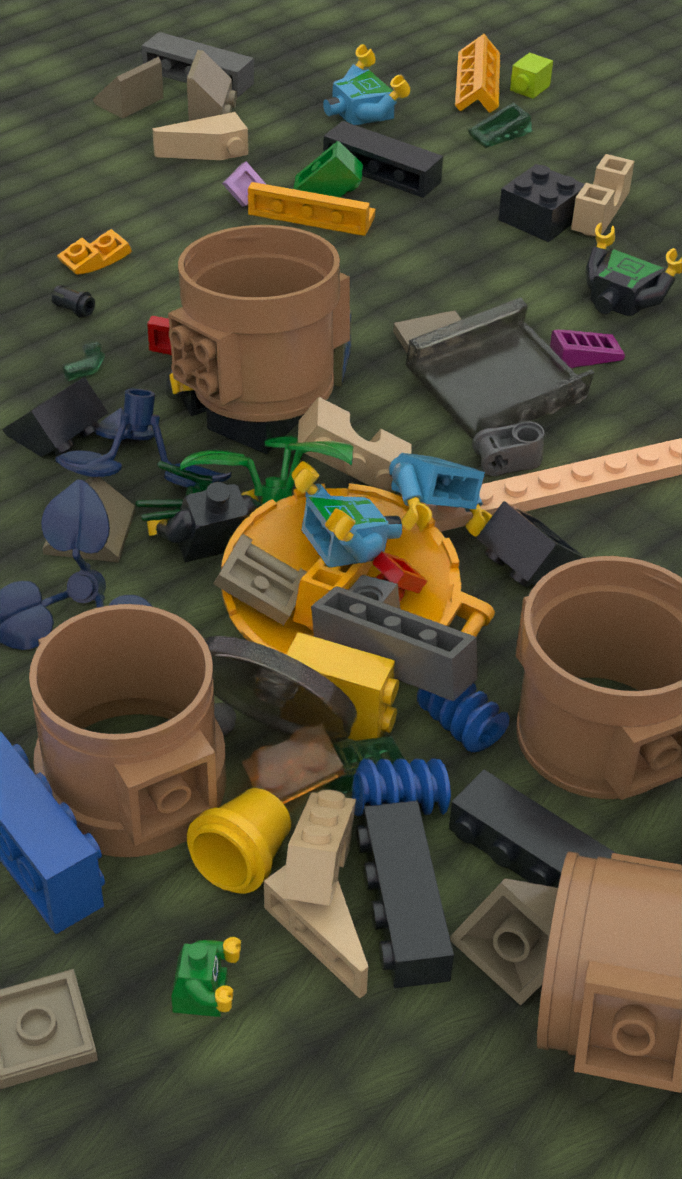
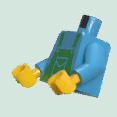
M362 44L355 52L359 60L357 64H352L346 75L334 82L332 98L323 101L324 111L327 116L339 114L348 123L353 125L394 119L396 99L407 97L410 94V86L402 75H397L391 80L390 85L392 89H390L369 69L363 70L364 67L372 66L376 58L372 49L368 50Z
M401 453L391 462L389 473L393 478L392 490L400 493L404 504L409 506L401 521L407 530H411L416 524L419 531L422 532L430 521L432 511L423 503L465 508L466 512L473 514V517L465 526L471 535L475 537L479 535L491 519L492 515L480 507L483 502L479 494L485 472L440 458Z
M304 461L292 472L296 488L306 493L307 498L301 530L328 567L374 561L381 551L385 552L387 539L400 538L402 522L399 516H383L372 501L365 497L331 496L321 484H313L318 479L319 474L311 465Z

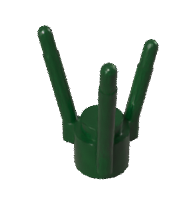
M163 461L157 463L160 469L196 482L195 486H188L186 496L205 491L212 484V476L199 475L186 469L180 471V467ZM183 499L137 500L135 505L137 507L181 508ZM180 509L142 514L141 520L157 521L172 519Z

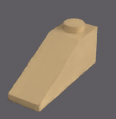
M235 112L152 128L154 155L158 158L225 160L248 155V128Z
M286 865L264 880V908L357 997L361 998L367 993L368 964L339 881H337V887L330 906L283 899Z

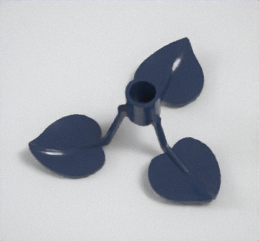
M127 389L125 391L124 410L122 408L118 409L99 423L101 427L96 428V434L114 439L111 450L107 454L101 455L81 450L71 451L58 457L56 456L55 462L81 475L91 477L111 476L122 469L121 463L113 461L122 439L148 440L155 437L161 461L173 465L167 458L159 426L160 416L153 414L155 393L145 389ZM177 463L174 465L180 467L181 463ZM196 465L185 468L199 475L212 476V483L224 482L232 475V472L225 474ZM168 471L165 472L164 478L174 484L184 487L195 486L196 482Z
M84 480L74 481L69 487L53 498L45 508L41 521L43 535L47 542L58 551L72 550V556L79 565L80 571L74 573L69 578L67 591L42 600L39 587L31 581L13 582L0 590V643L8 647L20 650L38 647V639L46 637L53 630V616L46 608L51 604L72 598L78 603L95 601L96 608L104 607L103 601L105 596L103 594L106 590V581L101 573L96 570H90V564L84 561L80 551L90 554L101 551L107 543L110 524L102 500L96 491ZM134 594L119 596L109 604V606L134 604L153 607L146 599Z

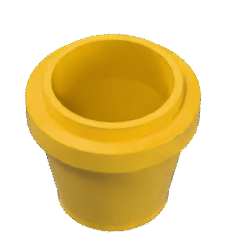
M259 788L248 789L219 808L207 809L190 824L187 831V845L193 863L209 882L221 889L240 894L253 892L262 885L271 873L272 860L291 829L290 815L284 804L275 795Z

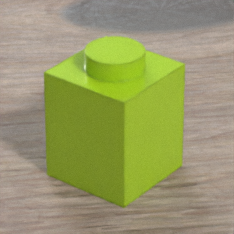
M529 52L512 65L510 91L532 99L537 97L550 86L553 60Z

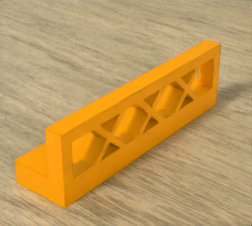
M485 34L458 52L455 106L459 111H462L476 100H479L489 113L499 107L500 52Z
M251 182L248 187V215L366 236L375 218L376 209L370 208V203L256 182Z

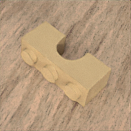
M605 154L596 167L593 184L585 183L576 196L571 230L582 232L586 236H595L597 224L602 223L601 235L604 233L630 192L634 161Z
M319 396L299 420L298 443L337 441L353 446L352 465L338 458L317 452H306L305 454L371 487L383 489L391 493L395 492L391 487L393 478L390 476L389 467L393 459L401 453L411 454L410 443L383 429H380L370 441L363 439L354 431L350 424V412Z
M323 790L318 793L311 792L288 844L283 899L330 906L337 887L339 867H344L350 850L356 799L345 798L344 794L333 790Z

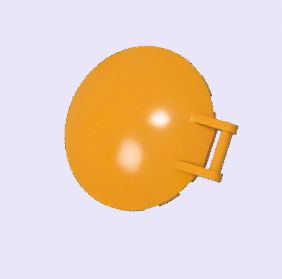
M350 483L348 488L326 489L325 484H321L331 496L365 497L370 499L383 516L397 515L402 521V518L409 509V506L404 504L401 496L383 489ZM295 489L294 495L277 502L271 499L253 511L250 517H247L238 526L230 538L224 552L221 567L224 566L243 533L253 539L252 544L297 571L300 568L308 571L321 557L301 530L307 499L306 493ZM432 517L422 532L419 531L416 524L411 530H407L402 525L400 538L387 539L385 552L405 559L428 582L419 594L406 590L403 599L400 601V609L448 627L457 615L467 620L461 631L477 637L482 627L489 625L495 615V611L488 603L461 591L459 559L450 538L443 536L435 526L436 521ZM372 564L366 576L376 578L381 572ZM221 589L225 607L235 627L251 645L272 660L282 664L298 632L314 636L313 631L307 628V626L293 621L295 607L283 626Z

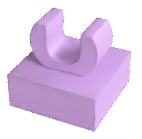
M244 162L222 184L243 207L248 204V187L251 182L266 183L247 162Z

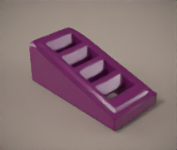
M552 330L550 351L561 369L624 360L625 354L611 334Z

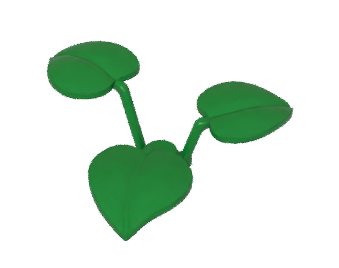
M292 436L265 440V446L285 449L281 477H267L264 485H261L254 461L245 457L244 454L206 450L193 453L181 462L180 471L196 464L241 465L247 467L254 484V495L261 496V505L271 499L277 502L292 496L294 486L292 472L300 464L303 453L317 452L338 458L352 465L353 446L337 441L298 443V437ZM293 450H296L288 477L291 453Z

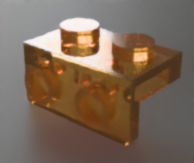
M322 723L315 727L306 726L300 728L291 735L290 739L275 746L261 747L254 751L249 759L242 761L253 787L272 793L283 804L346 774Z

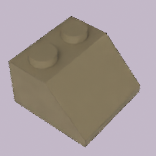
M197 50L187 76L189 121L232 113V108L236 107L237 92L232 90V79L203 50Z

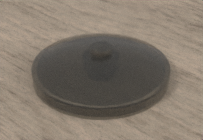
M227 636L204 638L209 647L213 662L214 695L224 703L266 726L303 739L318 742H340L349 737L357 720V710L349 697L322 674L283 652L255 642Z

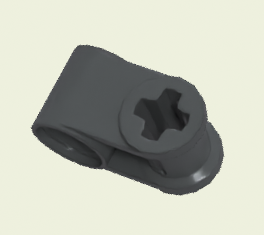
M530 421L499 428H487L475 435L472 447L474 452L481 456V466L487 475L499 476L514 471L532 470L542 463L545 433L541 425Z

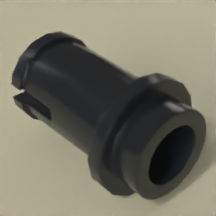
M58 285L54 289L55 292L64 296L62 298L52 294V303L54 305L69 309L78 317L89 316L93 313L95 299L89 292H77L64 285Z

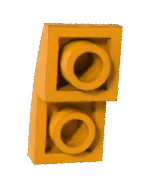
M110 229L90 244L83 238L79 239L58 254L57 257L75 274H84L109 266L130 254L132 250L127 241Z

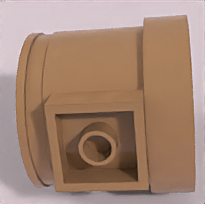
M249 225L228 228L208 234L191 243L182 252L178 261L180 299L183 307L168 313L169 339L171 341L172 353L171 368L174 379L195 390L200 402L211 411L242 421L269 422L290 419L305 414L318 396L327 400L334 387L333 349L350 341V277L340 273V258L335 247L314 233L278 225Z
M620 556L582 558L550 571L536 583L529 596L523 598L515 654L524 667L516 730L520 748L527 761L540 775L556 786L581 796L598 799L623 800L682 777V578L653 563ZM590 677L614 680L639 691L604 688L579 678Z
M134 604L110 605L85 611L66 620L46 637L38 639L39 647L33 656L30 666V689L38 732V740L34 751L35 775L40 772L46 777L51 786L54 799L58 804L65 802L70 807L75 816L78 829L83 835L90 833L94 837L102 855L114 857L145 856L163 852L187 841V831L190 824L203 811L210 808H219L226 788L225 742L221 728L215 719L213 662L207 643L201 634L181 617L151 606ZM144 714L170 719L156 727L126 734H105L84 730V728L96 722L123 715Z
M567 852L558 886L546 955L538 1017V1049L549 1050L551 1048L566 1051L568 1055L576 1056L574 1072L679 1093L682 1092V865L612 853L611 859L599 856L596 859L579 856V853Z

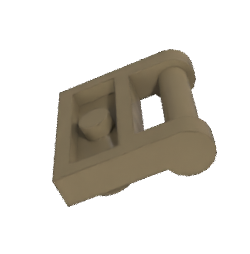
M242 533L213 584L284 626L296 605L300 579L307 571L302 568L297 571L252 544L253 539Z

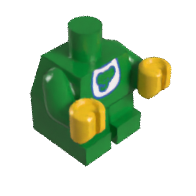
M229 937L224 942L198 940L193 944L184 943L178 957L171 995L172 1013L221 1017L222 1012H228L232 1008L233 989L230 986H226L228 970L227 967H221V961L225 959L229 963H236L239 960L241 940L239 938Z

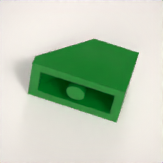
M337 141L295 176L293 189L340 198L347 191L352 192L360 185L363 164Z

